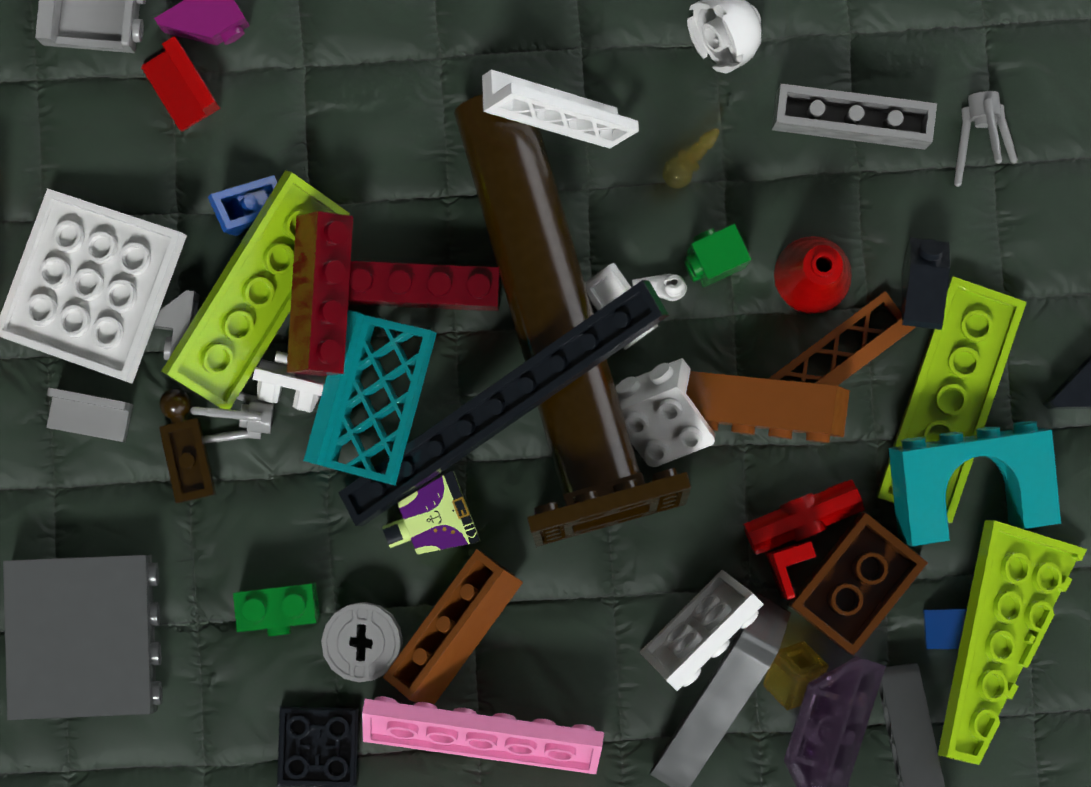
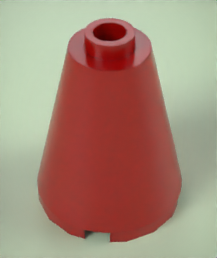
M815 236L800 238L789 244L779 255L774 269L775 287L783 300L792 309L806 314L824 313L837 306L847 295L852 280L851 265L844 251L834 242ZM816 265L819 266L823 272L819 271Z

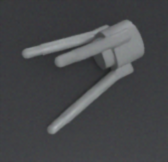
M983 91L968 96L969 107L961 108L962 128L954 179L956 187L962 184L972 121L975 122L976 128H988L995 163L999 164L1002 162L997 125L999 126L1010 162L1015 164L1018 161L1005 119L1004 105L1000 104L999 92Z
M240 392L237 399L249 403L242 404L241 411L192 407L190 412L194 415L239 419V427L247 428L246 430L204 436L205 443L244 438L261 439L262 433L271 434L274 403L258 400L257 395Z

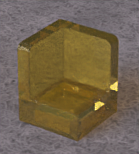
M805 641L779 649L768 669L763 685L788 711L817 699L829 665Z

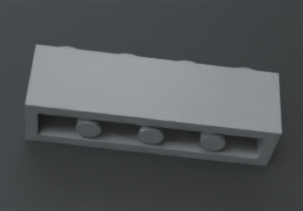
M780 84L776 92L772 130L925 150L933 142L937 103Z

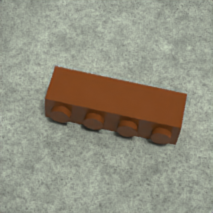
M690 371L686 394L713 431H718L719 424L732 425L731 432L747 435H755V428L769 429L768 436L783 439H792L793 432L806 433L807 441L830 443V436L844 438L850 393L848 389L837 385Z
M476 549L383 678L409 700L415 703L427 702L434 705L518 591L523 581L497 561Z

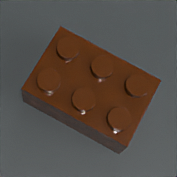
M859 513L795 593V598L790 599L787 605L847 654L854 656L928 562L870 515Z

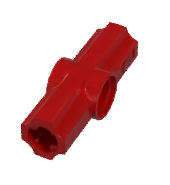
M851 479L826 488V490L817 494L809 493L780 505V509L742 525L754 554L758 555L791 540L797 542L827 529L826 526L862 512L865 509L858 488Z

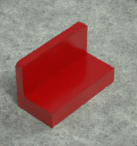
M173 36L162 43L166 51L143 64L141 68L178 129L185 131L221 108L181 43Z
M802 541L766 553L779 596L782 599L789 600L795 598L786 566L816 557L812 542Z

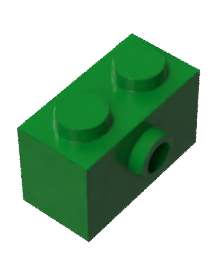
M733 224L717 232L712 228L693 237L694 243H691L687 251L688 256H686L687 260L684 261V264L692 281L699 280L704 288L745 269L752 259L736 225Z
M316 583L233 593L237 632L267 629L268 636L291 634V626L321 622Z

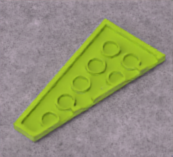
M985 520L938 750L939 756L980 765L1000 725L998 716L1006 700L1013 699L1019 687L1015 683L1023 667H1029L1055 615L1053 607L1060 593L1067 591L1072 581L1069 575L1076 561H1082L1087 549L995 520Z

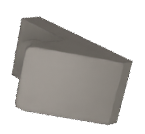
M186 290L159 310L153 328L173 331L172 337H167L165 340L164 360L170 358L198 312L200 295L195 291Z

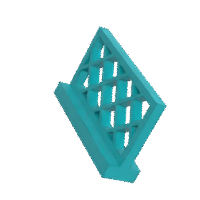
M348 310L344 374L326 376L303 461L395 486L437 333ZM375 327L384 328L390 342L377 351H374L370 343ZM394 331L401 332V334L396 336ZM413 336L422 337L419 353L408 360L401 344ZM395 350L402 364L386 375L379 359ZM373 364L380 379L364 389L360 381L362 371ZM406 372L411 381L408 392L398 398L390 382ZM384 387L391 403L376 412L369 397ZM362 402L369 418L354 427L350 419L352 408ZM396 411L400 419L398 430L388 436L380 420ZM373 425L381 441L365 450L358 435ZM352 440L359 456L347 464L339 463L338 459L342 446ZM385 448L390 459L386 474L376 472L370 458ZM363 463L365 469L358 468V466Z

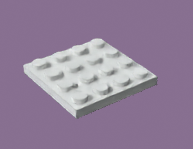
M47 188L0 314V337L133 384L187 235Z

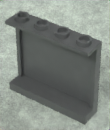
M152 555L3 561L7 720L144 715L157 712V705H161L163 701L162 682L156 681V665H161L162 649L160 641H155L154 626L160 625V604L153 600V586L159 585V566L157 562L152 563Z

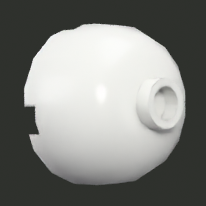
M700 0L690 6L689 10H693V16L687 19V26L691 40L703 59L709 54L711 59L717 63L712 66L714 70L726 74L753 58L761 44V17L753 5H750L746 0Z

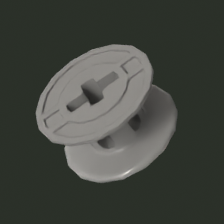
M368 602L350 604L334 613L325 625L321 640L323 656L331 670L343 679L358 683L373 681L384 675L399 656L403 645L401 627L393 614L380 605ZM360 624L366 625L365 636L373 641L372 647H366L365 659H359L360 648L352 642L353 637L359 636Z

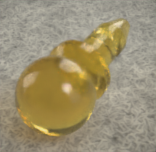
M714 128L706 132L699 138L698 142L692 145L688 153L680 150L678 157L668 160L662 169V177L665 183L672 188H683L688 185L692 179L693 171L700 169L697 161H700L707 153V150L714 146L720 131Z

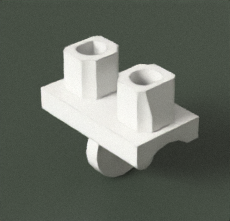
M277 351L275 362L262 359L259 367H255L253 380L258 381L257 399L269 403H278L282 387L296 390L293 402L294 408L312 412L320 396H322L326 376L287 373L288 353Z

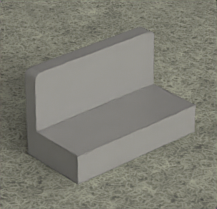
M48 388L47 396L52 397L46 428L126 443L133 404Z

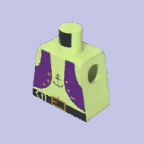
M454 471L446 473L398 502L403 518L382 526L390 548L412 540L417 554L481 541Z

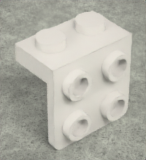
M683 358L669 364H659L652 371L640 376L627 377L616 385L615 388L631 443L647 465L651 467L660 466L709 447L715 442L714 431L686 394L691 369Z

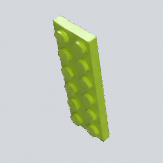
M285 170L161 372L217 407L230 410L290 312L296 216L316 211L348 216L350 213L294 173Z
M954 276L950 278L942 330H932L893 447L902 446L901 440L907 438L924 437L926 442L939 441V434L949 432H963V437L976 435V429L985 427L1027 303L1026 301ZM889 457L876 498L894 504ZM974 458L961 464L954 471L948 482L946 509L949 524L953 522Z

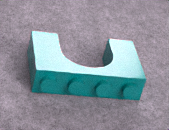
M1036 421L1014 423L1013 430L1000 432V427L976 429V435L963 437V432L939 434V441L926 442L924 437L907 438L901 440L902 446L889 448L898 539L904 544L919 546L950 541L946 509L948 482L954 471L961 464L979 456H986L991 459L1002 473L1005 483L1008 522L1010 525L1029 529L1061 524L1053 434L1050 429L1037 427Z

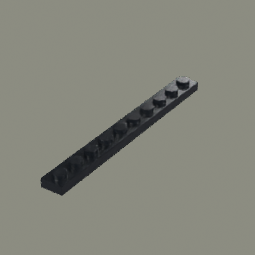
M642 280L408 443L395 486L360 477L338 492L355 526H364L668 317L669 314L650 281ZM389 457L374 467L377 473L386 474Z

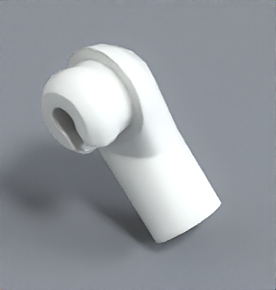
M663 274L632 279V286L642 280L650 281L658 297L668 301L681 299L687 291L684 279L677 274Z

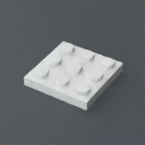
M721 570L639 653L678 691L682 686L686 687L698 678L701 673L700 668L711 657L715 658L727 649L730 644L729 639L740 628H747L755 621L759 614L758 610L764 604L750 590Z

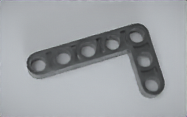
M758 592L755 596L764 605L758 610L757 618L747 628H740L734 634L729 649L664 746L649 773L670 787H690L768 671L780 649L791 612Z
M909 663L877 668L878 690L898 786L945 787L918 664Z

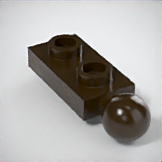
M179 388L169 389L162 394L159 405L162 413L171 419V424L160 426L159 429L175 502L182 503L216 495L200 419L187 420L186 415L191 408L189 395Z

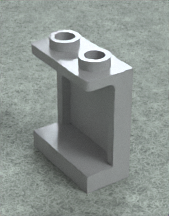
M39 0L35 38L43 46L135 53L136 42H142L144 32L143 19H139L140 4H145L146 0Z

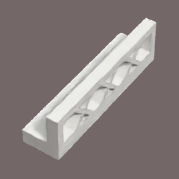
M492 69L482 75L483 112L609 149L639 132L638 120L618 115L616 107Z

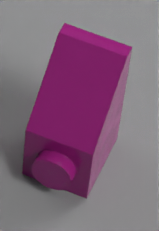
M183 0L154 18L158 26L166 34L216 46L222 42L227 45L237 41L245 34L244 29L250 26L235 0Z

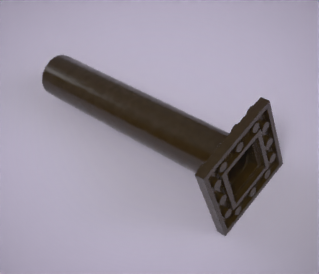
M483 94L460 104L455 109L454 115L526 362L594 313L540 128L483 112ZM607 359L538 406L565 506L559 508L557 502L544 504L533 509L535 515L527 517L536 547L686 505L692 488L687 472L677 474L676 468L653 474L652 482H644L642 472L638 468Z

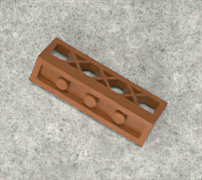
M885 291L768 379L780 380L787 376L800 378V382H805L807 379L816 381V384L838 386L916 327L902 325V312ZM883 303L896 322L885 330L869 328L871 311ZM864 317L863 327L852 326ZM845 330L862 332L860 349L855 353L838 351L839 337ZM868 333L877 334L875 338L867 343ZM833 340L832 350L821 349ZM815 353L831 355L829 372L823 377L807 374L809 357ZM837 356L847 358L836 366ZM803 363L801 373L791 372Z

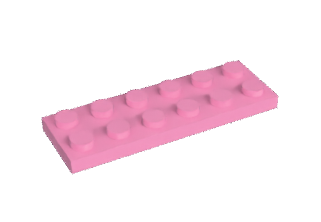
M383 696L376 697L374 700L365 699L362 712L363 742L596 774L604 738V732L596 731L594 727L584 724L565 727L558 726L555 722L548 719H535L532 722L516 720V717L505 713L486 716L479 715L469 708H455L453 711L437 709L435 705L427 702H417L414 705L400 704L393 698Z

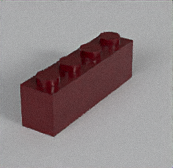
M322 211L296 216L287 373L314 376L344 374L353 216Z
M351 261L348 305L499 311L500 273L498 267Z

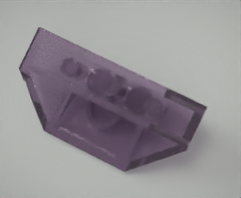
M856 656L808 683L784 758V762L796 787H848L886 668L885 665Z

